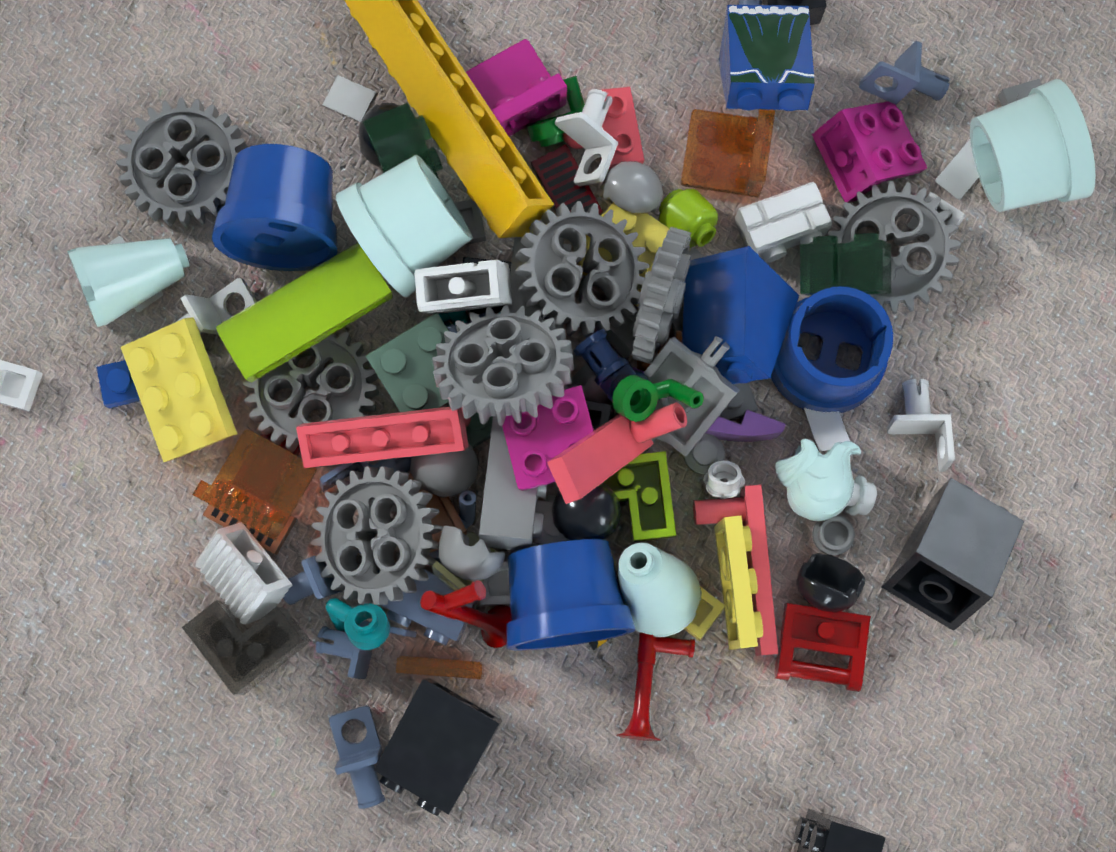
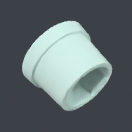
M1054 79L1033 88L1027 97L979 115L971 120L970 141L975 166L984 192L996 211L1003 212L1055 199L1061 202L1088 198L1092 195L1095 187L1096 172L1089 131L1075 96L1062 80Z
M417 154L364 185L357 182L336 194L338 207L354 237L382 276L404 297H409L416 291L415 269L439 266L473 239L469 226L453 199L430 167Z

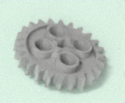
M179 98L177 108L172 109L165 100L162 103L163 112L159 114L151 107L147 108L150 117L147 122L138 117L134 119L140 128L137 132L125 130L124 133L131 140V144H122L118 147L127 156V158L116 161L118 167L125 171L118 178L124 186H129L125 190V194L131 201L136 200L134 205L141 212L148 210V215L152 220L157 221L163 215L165 223L172 227L178 217L183 226L187 228L189 227L191 217L195 216L201 225H204L205 213L210 211L213 216L217 217L219 212L217 206L221 203L225 205L235 156L248 146L244 139H238L242 135L238 126L231 125L232 121L227 113L218 116L219 112L215 105L211 104L204 111V106L199 99H196L191 108H188L184 99ZM191 131L190 136L186 140L176 141L177 136L181 132ZM209 138V141L203 142V139ZM220 156L217 164L212 167H204V163L209 157ZM163 158L160 167L148 170L149 164L153 160ZM183 159L188 162L185 166L180 163ZM187 183L192 184L187 194L182 196L176 195L180 186ZM159 184H164L162 188H158Z
M893 181L889 182L887 193H881L876 184L872 185V197L867 198L860 191L857 192L859 205L855 207L845 202L843 206L848 214L847 218L841 216L833 218L834 223L841 228L840 231H828V238L837 242V245L826 248V253L829 256L838 257L837 260L828 265L830 271L842 270V273L835 280L836 285L840 286L849 283L850 288L867 293L877 300L882 307L884 303L890 304L893 314H897L899 303L903 302L910 312L914 311V299L919 298L924 304L928 305L930 299L927 291L931 289L941 295L944 289L938 280L951 281L954 276L945 268L946 265H958L960 260L955 255L949 254V251H954L961 247V241L949 239L950 236L958 232V225L945 224L951 217L952 211L949 209L938 213L937 209L941 198L937 197L929 203L926 202V188L921 189L916 196L911 195V183L908 182L904 186L902 193L896 192ZM910 214L917 218L919 225L910 232H904L897 228L895 222L901 215ZM867 226L875 228L879 233V237L872 244L865 245L856 239V234L861 228ZM922 235L929 237V240L926 242L900 247L899 255L896 257H892L890 251H885L865 261L857 259L861 254L885 250L889 240H894L896 245H902ZM914 252H923L929 256L931 263L926 269L917 271L909 267L907 263L908 257ZM876 264L887 266L891 272L890 277L882 283H875L867 276L868 270Z
M581 201L576 202L571 209V213L564 203L560 204L556 209V215L548 209L541 216L542 222L535 220L529 227L531 233H526L521 238L520 242L526 248H521L515 256L518 260L526 263L520 265L515 270V275L526 277L527 279L518 288L519 292L531 291L533 295L526 303V306L531 307L539 304L542 319L549 314L555 319L556 328L561 323H566V331L569 336L575 333L579 326L583 336L588 337L594 332L595 327L597 331L604 329L607 332L610 330V324L614 328L623 324V316L629 318L636 312L632 304H639L640 292L638 290L642 289L644 277L639 276V274L645 272L650 267L648 263L638 261V257L646 251L645 247H633L632 245L638 233L634 232L626 235L623 230L627 220L624 219L614 224L612 222L613 210L610 209L602 217L599 215L598 204L596 203L587 212H584ZM585 235L591 238L590 247L587 252ZM559 238L569 240L573 246V252L564 250L559 244ZM598 248L608 250L612 256V262L605 261L600 256ZM585 257L583 266L577 265ZM582 273H588L580 282V279L582 278ZM552 276L559 277L565 282L567 292L559 291L553 286ZM592 286H597L604 291L606 302L595 298L592 293ZM577 289L579 290L580 304H577L574 301L575 291Z
M670 227L666 238L663 240L662 247H659L656 252L651 271L645 274L638 301V308L640 309L632 334L635 337L632 359L651 364L657 357L661 344L665 345L672 321L678 318L684 298L683 294L686 290V283L684 282L691 261V255H688L691 232Z
M508 305L503 306L501 314H495L491 307H486L485 317L480 318L472 312L470 313L471 323L466 324L457 320L455 322L457 333L445 331V343L436 344L438 356L432 358L435 370L433 374L442 400L449 399L452 411L462 407L465 419L470 418L476 412L479 413L481 424H485L490 416H496L498 425H503L506 416L512 415L517 423H521V413L525 411L536 418L538 417L537 406L539 404L551 409L553 407L552 395L563 397V385L571 384L570 371L574 370L571 341L566 340L564 328L556 329L555 319L550 318L542 322L541 311L539 310L529 317L526 316L525 306H521L516 314L510 313Z
M348 332L343 333L338 339L336 333L254 382L245 381L243 383L248 392L254 393L244 398V402L249 408H255L249 414L250 418L254 423L262 421L258 430L263 436L273 432L271 441L275 446L280 445L286 439V448L289 452L293 453L299 444L296 427L303 423H311L307 421V418L315 409L327 410V414L322 421L364 417L363 411L373 412L376 410L374 402L368 398L379 395L377 386L369 384L376 381L378 376L373 369H368L371 364L367 360L366 355L361 356L364 349L360 341L350 346L351 337ZM302 357H316L315 362L310 367H297ZM328 360L334 361L332 364H329L325 368V364ZM347 376L350 378L349 383L342 389L330 387L336 377ZM316 385L319 386V389L316 392L313 390H309L306 393L304 390L307 386L314 388ZM283 388L292 389V394L287 400L283 402L274 401V396L279 390ZM298 410L296 417L290 418V414Z
M367 466L364 469V474L358 471H350V482L341 479L336 481L339 493L325 492L330 505L328 507L317 506L316 510L324 518L323 522L312 523L314 529L321 531V537L311 541V545L322 548V552L315 557L316 562L327 564L320 574L321 577L334 578L331 589L335 591L344 590L343 598L346 600H356L358 598V604L362 605L365 603L372 604V602H374V605H387L388 600L402 601L403 591L405 593H416L417 588L414 579L418 581H427L429 579L423 567L425 565H433L436 562L429 555L431 549H439V542L432 540V534L442 531L443 526L432 524L431 519L440 511L436 508L426 507L432 498V494L426 492L418 493L422 483L417 480H408L409 474L406 472L396 471L394 473L393 468L382 466L379 470L378 468ZM393 504H396L397 515L392 521L390 510ZM358 509L359 520L354 525L353 515L355 510ZM396 546L400 549V558L397 563L393 559V552ZM360 551L362 555V562L358 568L356 564V556Z

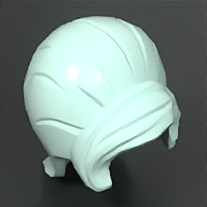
M807 438L800 441L801 446L799 445L795 449V456L778 460L775 464V470L779 481L782 482L783 486L787 487V499L792 510L797 515L809 520L825 521L841 513L850 502L854 488L850 456L860 455L862 452L857 444L851 441L835 443L831 450H828L823 455L818 451L813 441Z

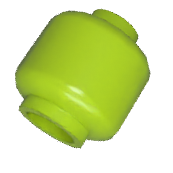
M696 189L674 190L661 202L659 222L667 226L669 230L670 227L691 232L690 248L697 245L703 247L714 238L716 234L715 226L718 222V212Z

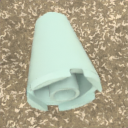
M171 238L76 247L67 251L97 327L109 324L185 277L183 268L190 266L182 244L174 245Z
M648 543L633 544L626 548L620 556L618 568L619 588L623 604L630 607L636 631L653 635L654 637H667L679 633L693 621L699 601H701L702 592L698 578L690 566Z

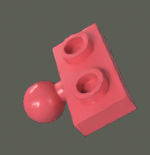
M630 86L602 89V91L608 93L607 96H611L613 99L602 128L618 141L608 170L622 161H637L643 164L645 160ZM563 133V138L567 145L574 149H583L570 136Z

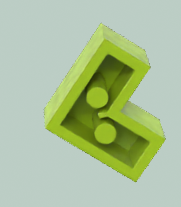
M666 451L640 454L603 482L616 494L619 502H629L633 542L674 538L676 536Z

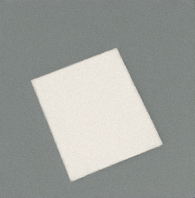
M337 75L322 105L361 122L376 91Z

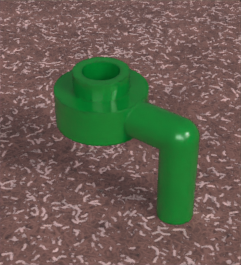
M577 76L563 79L567 85V101L570 112L527 125L531 142L539 141L541 147H546L563 141L562 133L565 132L555 125L557 117L582 112L585 105Z
M630 375L621 380L615 388L613 407L621 416L631 421L639 422L645 420L653 413L658 400L671 397L696 409L702 405L704 396L701 392L674 379H667L653 384L651 381L638 375Z

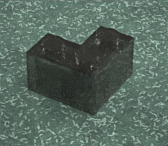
M216 600L182 627L233 695H245L311 642L288 610L278 606L248 629L246 625L240 623L239 618L233 615L229 605L223 601Z

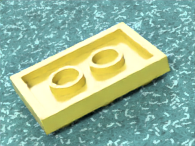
M194 317L184 318L121 346L163 462L175 460L237 435Z
M742 516L724 517L714 526L723 604L725 605L724 613L729 650L758 647L757 638L763 637V623L760 611L754 612L752 594H757L758 584L755 569H748L746 552L752 551L749 525L743 526Z

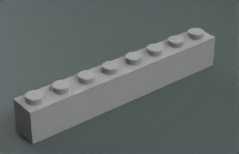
M514 237L510 271L513 301L512 305L508 307L510 313L516 314L521 306H525L526 316L530 317L534 312L540 311L541 307L539 304L527 307L526 303L533 296L531 291L519 292L518 290L520 285L527 279L526 277L515 275V270L520 265L526 263L518 260L515 256L521 248L526 247L520 242L522 237ZM559 238L560 246L564 250L571 252L572 244H564V238ZM552 276L553 286L559 291L567 292L565 282L560 280L561 278ZM548 314L542 319V322L553 317ZM561 323L556 329L563 328L564 323ZM493 416L479 540H484L487 548L519 551L532 547L533 538H542L544 513L536 512L537 497L546 498L547 485L524 491L518 489L503 427L498 425L496 416Z

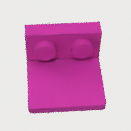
M523 39L466 71L509 137L526 128L527 125L567 105V85L559 73L552 77L550 76L527 39Z
M889 101L842 109L811 134L844 202L847 203L857 201V192L860 191L865 195L872 190V185L874 184L879 185L884 181L919 174L927 169L921 150L904 122L902 112L895 104Z
M582 385L565 389L563 397L552 395L553 407L551 409L539 404L537 406L538 417L536 418L527 411L521 413V423H517L512 415L506 416L502 427L519 490L524 491L556 482L547 462L594 431Z

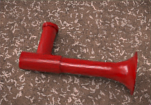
M476 580L471 585L446 595L430 590L422 595L420 604L423 609L480 628L483 641L490 647L501 648L507 645L506 624L511 621L510 607L499 605L490 609L488 613H484L466 606V604L486 598V589L481 581Z
M639 632L638 667L632 718L625 731L617 734V737L643 741H661V739L655 737L650 725V699L656 652L686 655L693 658L695 639L654 637L653 635Z

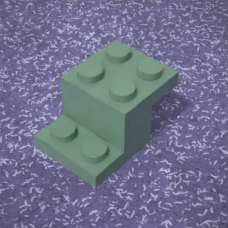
M438 313L433 314L366 355L367 360L400 412L450 407L449 399L442 400L433 374L435 370L432 358L438 356L436 344L445 343L444 332L449 331ZM476 412L471 416L470 424L466 427L468 443L473 448L491 438L493 416H490L485 424L480 423L479 413Z

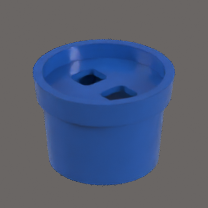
M260 144L241 150L234 159L225 205L219 210L212 233V242L215 247L233 260L253 267L275 271L312 270L337 255V227L332 221L333 170L330 164L313 152L283 144Z
M850 287L826 288L798 301L770 377L775 387L789 402L803 410L806 408L820 412L839 411V413H844L863 404L878 388L885 374L893 347V329L886 311L872 296ZM807 333L822 339L820 355L817 360L807 359L802 347L797 346L800 334ZM841 343L861 348L862 354L857 370L842 368L836 364V357Z
M582 539L548 543L522 549L508 556L511 621L506 624L508 650L522 651L572 646L630 634L636 630L630 607L623 604L608 541Z

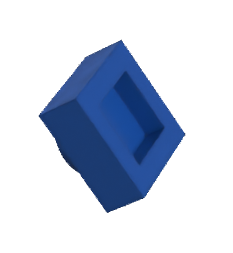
M125 360L96 367L105 407L114 408L140 401Z

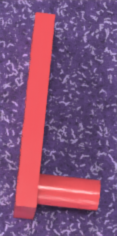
M675 402L654 410L648 418L639 422L631 421L618 414L549 460L547 464L565 503L568 504L583 498L654 444L652 439L685 427L687 425L685 410L679 403Z
M450 407L303 423L297 426L296 430L304 468L465 451L469 447L466 427L470 424L471 417L468 419L464 418L462 407L454 411Z
M762 485L744 486L741 489L740 497L693 500L695 525L717 524L724 517L742 516L743 526L749 525L752 536V551L746 552L748 569H755L758 584L757 594H752L754 612L760 611L763 623V637L757 638L758 647H755V655L778 654Z

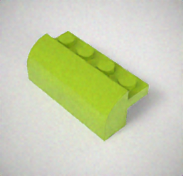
M357 242L217 325L216 329L242 375L247 381L252 383L391 300L393 295L378 269Z

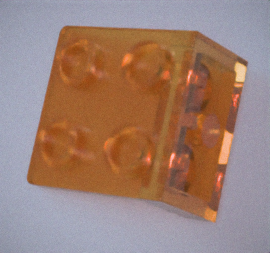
M699 109L692 110L681 185L759 198L766 181L775 110L758 109L755 117Z
M246 429L243 431L212 485L201 480L192 495L276 541L316 474L317 468H304L300 457Z

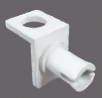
M591 89L588 92L582 112L557 117L555 125L585 149L574 178V183L578 186L604 181L618 145V141L602 128L613 99L611 96H607L608 93L598 89ZM601 157L599 167L594 172L588 174V168L591 163Z
M237 278L210 298L188 294L181 297V301L188 313L179 320L194 317L200 334L210 333L219 335L216 326L233 317L226 308V302L230 295L234 293L241 294L245 301L244 309L257 301L246 281L242 278Z
M916 379L904 381L902 389L904 390L906 415H894L887 426V434H935L939 472H946L955 460L951 414L931 413L928 380L920 379V386L916 385Z

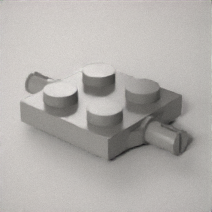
M716 336L702 355L692 352L673 337L644 372L653 384L667 379H674L701 392L704 396L702 405L696 409L671 397L658 400L655 410L675 402L679 403L685 410L687 425L652 439L653 443L656 439L669 443L686 457L740 391L723 377L715 366L727 350L730 349L728 343L725 342L714 354V351L723 341L720 337Z

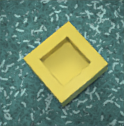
M700 587L702 594L701 601H699L696 610V616L684 628V630L699 641L725 609L723 603L702 587Z

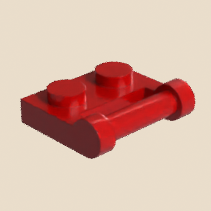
M785 603L779 650L775 664V679L788 681L790 677L845 685L846 690L860 692L863 683L871 616L842 611L834 613L818 610L816 607ZM794 648L850 656L849 666L846 669L793 660Z

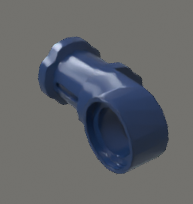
M601 329L581 342L573 352L576 357H583L596 375L594 381L598 386L600 385L613 403L614 390L621 380L630 375H638L646 380L649 379L641 371L634 370L626 358L618 356L606 340L607 332Z

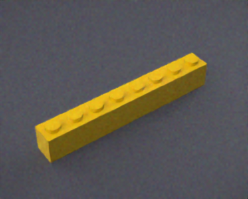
M344 0L350 9V14L358 21L368 36L370 45L377 50L388 67L389 74L397 81L407 96L408 103L420 116L428 134L436 141L446 156L448 165L457 173L467 189V194L477 204L487 219L489 228L498 238L523 237L526 233H529L531 224L535 220L540 221L541 216L545 211L550 210L554 203L418 0Z

